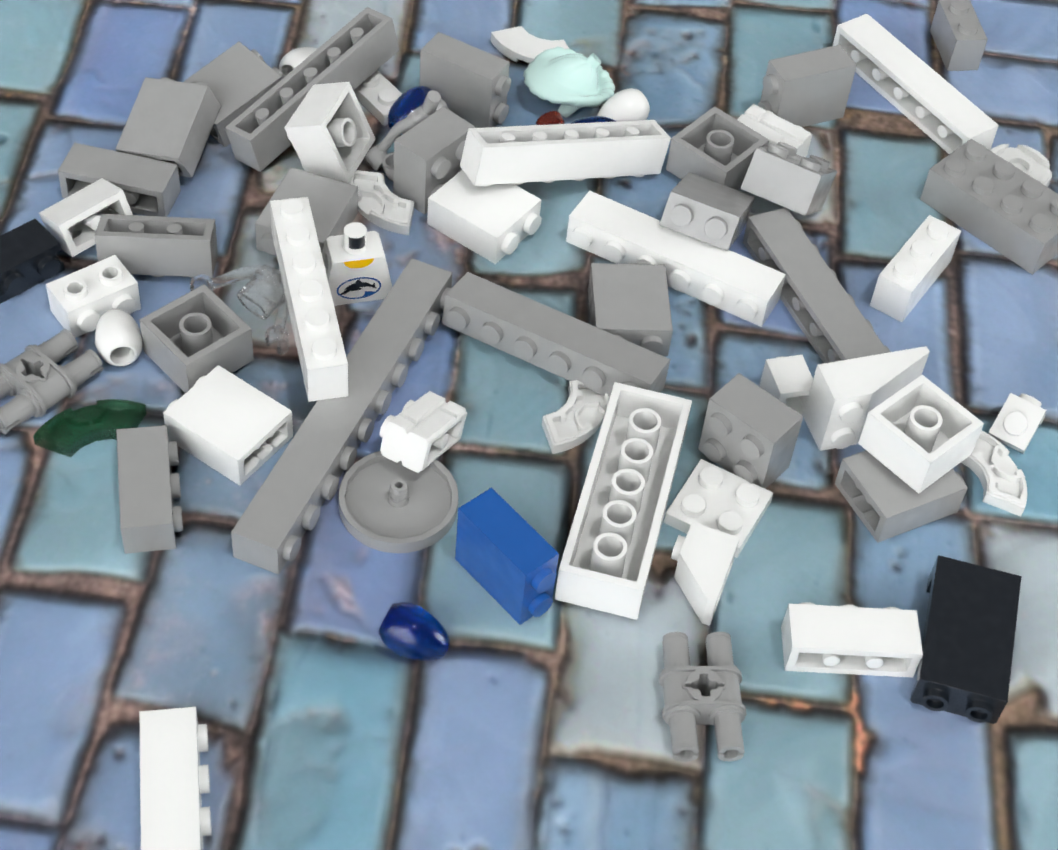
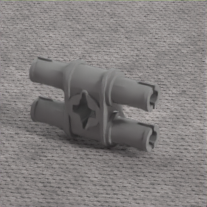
M63 329L60 333L38 346L28 345L23 353L5 364L0 363V400L7 395L15 396L10 402L0 407V432L7 434L32 416H44L46 410L64 398L73 397L78 386L95 374L103 371L101 366L103 363L100 357L93 350L88 349L84 354L66 365H57L60 360L78 351V343L73 334L67 329Z
M670 632L665 634L662 641L665 668L659 675V682L663 687L665 704L662 710V717L665 723L670 726L674 760L688 762L698 758L697 725L715 726L717 753L720 760L736 761L743 758L745 752L741 723L747 714L746 707L742 704L740 692L742 673L734 665L730 634L726 632H713L707 635L705 643L708 666L690 665L688 637L685 633Z

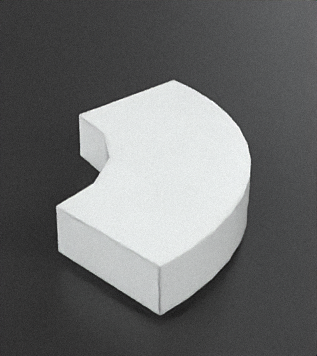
M522 26L491 32V42L494 47L514 62L522 60L531 63L543 51L557 46L569 49L564 40L551 41L537 38L529 34Z
M356 170L348 184L358 186L359 213L368 221L385 230L409 235L414 213V201L400 198L392 193L385 184L384 173Z
M578 380L569 381V398L566 404L556 412L544 415L542 418V426L552 454L564 452L582 444L598 430L603 422L609 402L607 393L603 396L583 387L584 384Z
M981 430L972 454L961 463L969 467L980 479L984 489V503L1021 517L1027 502V483L1024 473L1021 469L1018 470L1015 463L1008 456L1010 451L997 439Z

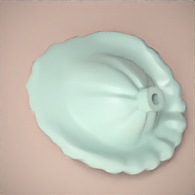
M558 46L537 55L534 61L529 63L523 74L525 78L524 83L530 89V92L542 100L561 104L558 112L565 118L571 116L579 108H596L603 105L614 95L615 91L613 80L610 78L609 73L602 69L600 65L601 60L594 53L587 58L581 53Z

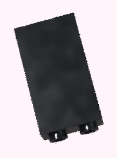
M940 555L937 556L927 583L926 592L930 594L922 641L923 655L919 662L917 680L911 692L910 701L912 703L923 705L925 708L933 711H946L965 716L974 722L997 723L1008 702L1022 576Z

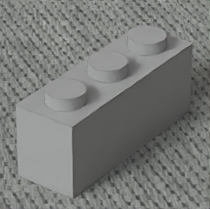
M75 142L58 169L62 198H67L103 178L123 190L132 213L146 216L167 217L181 191L178 164Z
M102 214L95 232L98 262L116 255L130 274L152 275L154 277L183 276L194 279L203 277L213 278L218 258L215 219Z
M167 425L116 429L120 529L124 552L128 554L176 549L175 532L183 531L181 506L173 505V498H181L179 473L171 474V466L179 465L177 441L169 442Z

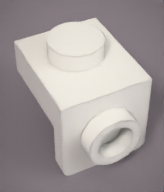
M1010 393L988 434L999 442L1024 454L1037 428L1042 424L1046 410L1041 408L1042 403L1032 396L1021 393L1018 397Z

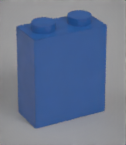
M491 487L458 508L455 559L519 625L533 616L540 617L553 603L559 553Z

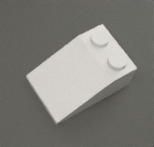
M927 346L817 364L803 417L819 451L834 448L843 449L850 445H856L859 442L868 412L922 375L930 353Z

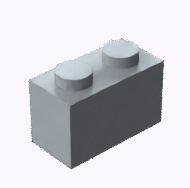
M939 0L930 32L946 70H978L988 39L971 1Z

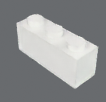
M929 215L879 274L870 306L903 322L951 262L961 230Z
M810 602L789 603L781 626L785 671L913 678L923 655L917 610H901L896 607H886L883 609L864 608L855 605L827 606L815 605Z

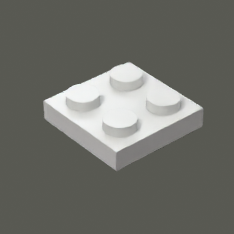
M701 459L665 513L664 523L686 534L691 523L695 522L740 537L735 554L737 558L769 507L773 492L754 483L751 484L747 480Z

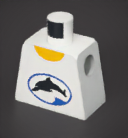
M352 222L344 227V235L329 236L325 239L322 258L334 306L385 299L392 288V283L379 233L376 231L367 232L365 225Z

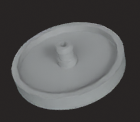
M381 451L363 457L353 464L344 475L340 484L339 513L344 526L359 542L378 551L410 553L432 546L449 532L457 516V484L450 471L438 460H435L423 471L417 473L402 466V461L396 463L382 456Z

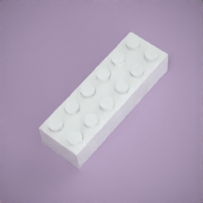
M614 382L558 570L555 600L635 620L638 619L687 429L692 400Z

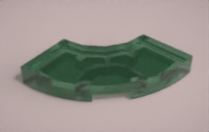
M106 399L97 400L96 405L74 411L71 407L45 422L33 435L34 444L71 458L79 449L95 441L117 440L116 429L137 428L147 414L146 405L128 400Z

